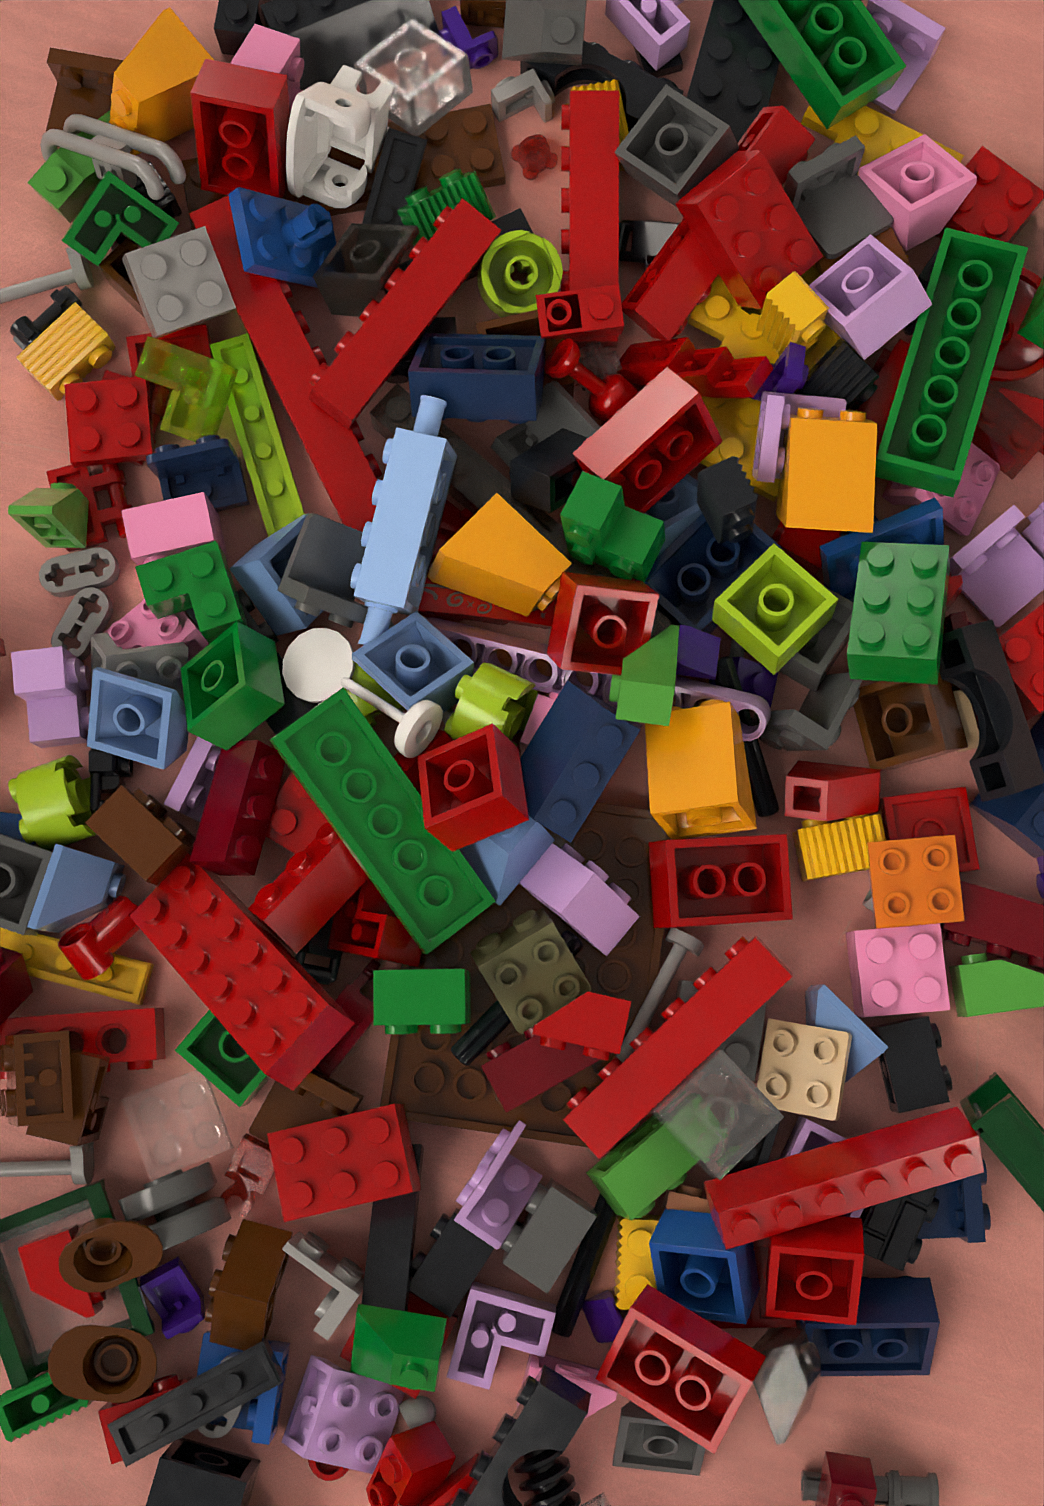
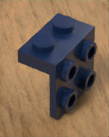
M208 435L198 438L196 444L180 448L178 444L163 445L157 447L154 454L146 456L147 466L160 481L164 501L204 492L217 512L250 505L240 457L226 438L221 439L219 435Z
M983 1158V1173L935 1187L937 1192L934 1197L940 1200L938 1210L931 1223L923 1222L917 1238L958 1237L967 1243L986 1242L985 1230H990L991 1217L988 1204L982 1202L981 1185H986L987 1169Z

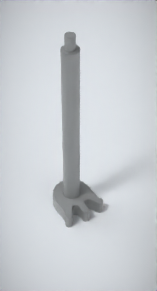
M68 247L66 252L71 269L1 288L0 304L72 283H77L80 290L94 287V281L89 262L85 257L71 247Z
M675 927L670 928L665 940L674 943L622 1043L620 1054H616L621 1062L634 1051L629 1043L649 1026L687 950L699 957L704 947L701 941Z
M94 1141L80 1146H70V1160L0 1162V1177L71 1175L75 1185L90 1184L94 1173Z

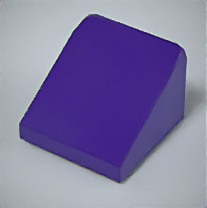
M680 625L676 674L715 680L721 638L690 626Z
M606 1290L586 1299L582 1306L594 1338L599 1343L613 1342L624 1321L619 1308L615 1305L612 1291Z

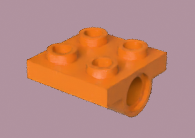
M955 835L866 843L875 929L964 921Z

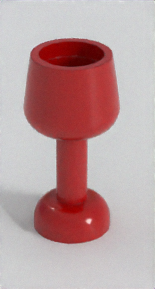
M570 338L563 340L548 356L544 366L545 373L557 379L569 375L590 391L591 394L588 400L589 410L594 417L606 423L639 392L621 374H609L600 379L579 362L580 348L577 343Z

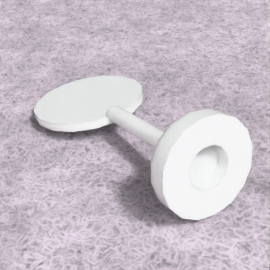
M313 628L298 635L288 646L283 658L282 669L285 683L296 697L311 703L323 702L339 689L346 688L399 722L394 740L395 747L399 753L407 758H414L428 747L439 730L442 721L443 710L440 705L433 701L422 700L414 704L406 713H403L351 680L355 671V662L352 660L353 649L350 642L339 632L328 628Z

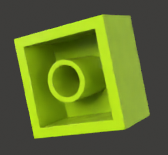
M773 543L714 601L712 621L775 675L832 619L838 598Z

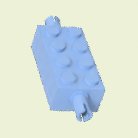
M421 395V402L413 431L396 427L394 438H388L384 446L382 461L387 466L383 480L378 479L374 486L372 505H376L373 521H367L364 526L361 546L366 548L362 564L356 563L353 569L350 584L351 588L355 589L354 596L364 602V606L368 607L361 638L358 641V644L363 646L389 629L392 614L411 615L419 609L457 460V454L448 440L438 437L447 402L436 397Z

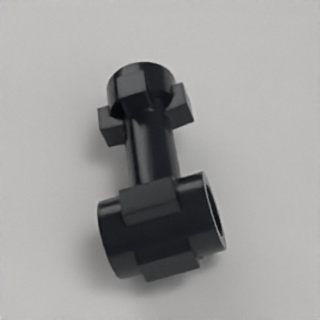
M67 286L61 291L56 289L50 295L54 303L37 319L32 321L28 316H22L12 324L10 333L14 336L13 341L22 350L30 345L72 304L76 302L80 307L83 305Z

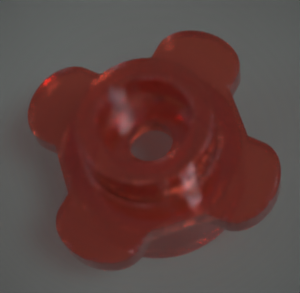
M540 134L525 138L520 145H515L511 150L512 159L519 162L523 169L522 175L528 180L536 179L538 174L545 169H554L558 163L557 155L550 152V146L546 138ZM533 154L538 156L536 160L531 159Z

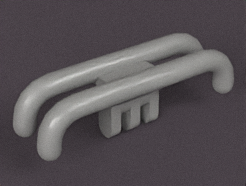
M72 114L65 120L63 130L49 129L42 135L40 146L45 161L57 150V146L92 158L95 172L99 179H102L104 174L110 171L127 185L134 188L137 182V175L143 181L148 196L152 200H159L163 197L164 189L153 167L146 160L130 154V151L133 149L160 159L166 166L173 183L182 184L186 180V172L182 161L168 144L86 115ZM81 131L95 137L90 140L77 134Z

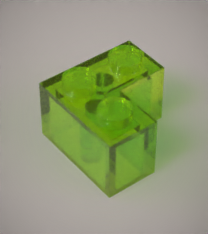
M147 336L135 376L172 390L160 429L196 442L198 438L217 435L238 369L218 360Z

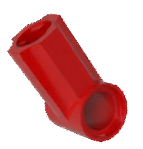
M118 896L90 922L71 928L60 938L58 947L81 979L89 980L106 971L114 961L113 953L140 930L129 917L138 906L127 897Z

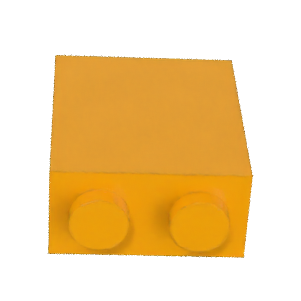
M170 7L161 12L114 72L110 120L108 122L162 142L194 128L190 92L204 60H214ZM134 149L130 151V154L133 155L142 153Z
M798 408L797 415L790 414L788 429L784 430L783 447H785L783 470L780 472L776 516L785 527L873 533L877 423L866 419V412L840 410V418L823 417V409Z
M496 493L439 549L427 577L434 583L527 617L536 607L543 612L558 596L562 572H566L572 563Z
M707 700L698 707L685 709L672 706L669 726L645 723L650 814L672 840L757 829L740 717L731 702Z

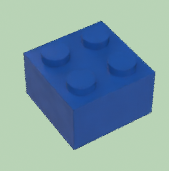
M664 1209L649 1241L657 1290L704 1319L747 1324L760 1290L753 1242L726 1250L712 1220L711 1213Z

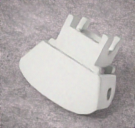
M343 65L331 84L317 82L296 95L289 117L286 145V178L288 190L292 195L296 197L304 195L333 208H347L359 200L366 188L367 172L372 173L375 167V160L383 149L388 131L389 101L395 93V85L382 81L373 93L362 94L356 90L362 79V72ZM331 146L364 159V165L358 170L329 158L328 154ZM336 183H344L345 186L339 187V186H336L335 184H336Z

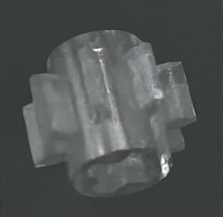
M596 342L580 348L579 362L600 379L622 369L616 351L610 352L608 346L603 347V344ZM574 380L575 386L581 385L576 380ZM581 385L582 390L586 391L587 389Z

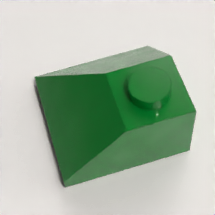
M358 1304L350 1372L390 1385L435 1392L439 1378L447 1318Z

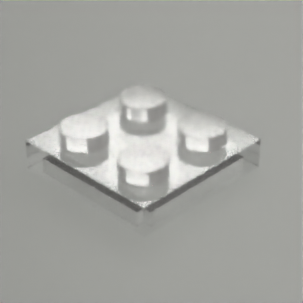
M198 1070L121 1099L150 1181L234 1148L211 1083Z

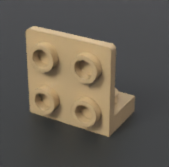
M768 1018L754 1105L837 1121L840 1116L852 1035L848 1032Z

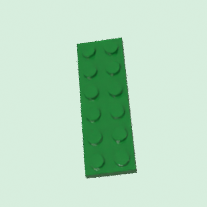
M344 688L339 689L269 739L424 954L430 953L496 902L460 850L452 852L425 829L421 795Z

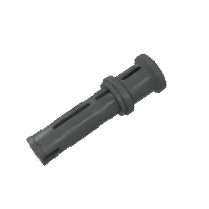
M802 1470V1501L817 1500L821 1478L820 1472ZM890 1470V1472L885 1473V1476H874L877 1487L875 1505L939 1506V1484L936 1473L928 1472L926 1477L903 1476L897 1470Z

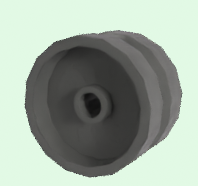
M210 1162L185 1172L182 1171V1168L144 1184L143 1190L118 1200L126 1221L137 1222L152 1215L155 1216L157 1222L147 1227L159 1236L163 1244V1250L196 1237L232 1219L224 1198L213 1197L198 1204L195 1203L194 1197L213 1189L217 1183Z

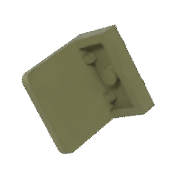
M543 908L536 912L530 910L521 914L513 921L512 927L500 934L492 933L485 936L477 943L476 949L470 952L478 969L513 1026L520 1034H524V1031L585 992H591V985Z

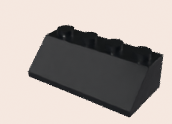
M271 0L260 5L267 28L300 39V58L304 59V70L300 79L301 90H305L317 82L331 84L343 65L363 71L440 39L429 0Z

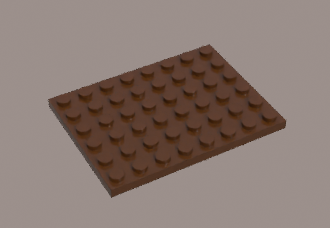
M595 803L571 843L544 827L555 839L553 844L560 849L565 843L571 846L585 859L582 862L584 866L589 860L592 861L609 876L605 882L608 886L613 882L632 898L627 905L640 917L607 956L583 939L563 919L538 901L522 885L518 884L500 906L494 902L430 953L424 954L422 952L418 967L401 965V970H469L471 1023L461 1024V1032L453 1034H430V1025H418V1033L391 1034L380 1107L394 1103L404 1104L407 1121L499 1134L503 1128L511 1132L520 1120L526 1124V1127L519 1136L521 1138L587 1147L563 1120L571 1111L566 1103L584 1086L591 1092L603 1081L597 1074L615 1058V1053L609 1055L608 1061L599 1060L506 1113L481 1065L489 1061L485 1053L506 1041L513 1048L527 1040L525 1035L518 1033L511 1022L467 1066L462 1064L452 1054L451 1048L498 1000L478 969L470 952L476 949L477 943L485 936L492 933L500 934L512 927L513 921L521 914L530 910L536 912L541 908L544 909L560 935L564 931L569 930L582 942L583 948L574 959L591 985V992L632 1001L624 1033V1041L658 976L664 928H654L648 842L672 839L652 817L650 810ZM638 1123L625 1136H623L609 1151H612L624 1139H626L631 1133H633L637 1129Z

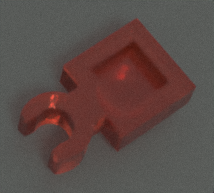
M246 1133L241 1138L224 1175L234 1180L235 1183L228 1186L220 1197L224 1198L226 1204L231 1199V1196L240 1197L243 1201V1208L239 1216L243 1218L255 1204L253 1190L263 1195L273 1178L274 1168L269 1144Z

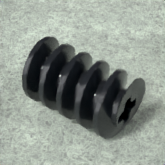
M551 1449L535 1450L523 1455L524 1460L514 1467L515 1473H528L529 1478L519 1485L520 1491L534 1492V1496L524 1502V1506L580 1505V1495L575 1491H571L576 1482L573 1475L566 1473L571 1466L569 1458L560 1456L563 1451Z

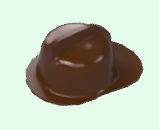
M97 1218L80 1228L76 1237L64 1247L59 1257V1272L64 1281L74 1289L84 1292H103L123 1282L146 1274L157 1267L163 1256V1244L159 1236L145 1225L112 1218Z
M100 1325L76 1326L64 1332L55 1341L48 1356V1373L53 1385L64 1395L76 1399L112 1403L129 1402L141 1396L152 1385L157 1372V1355L152 1343L141 1333L126 1328Z

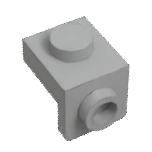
M531 69L517 77L510 76L504 78L495 88L491 89L492 111L498 121L501 122L534 105L545 123L552 119V104L555 103V97L549 83L546 80L540 81L534 69Z

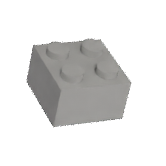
M205 226L125 253L122 258L153 339L227 314L236 308Z

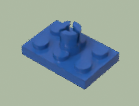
M241 187L228 194L244 272L333 292L345 286L341 260L329 211L319 204L308 206Z
M934 497L880 521L874 514L873 533L846 531L847 535L819 546L824 586L854 602L861 542L944 545L942 506Z

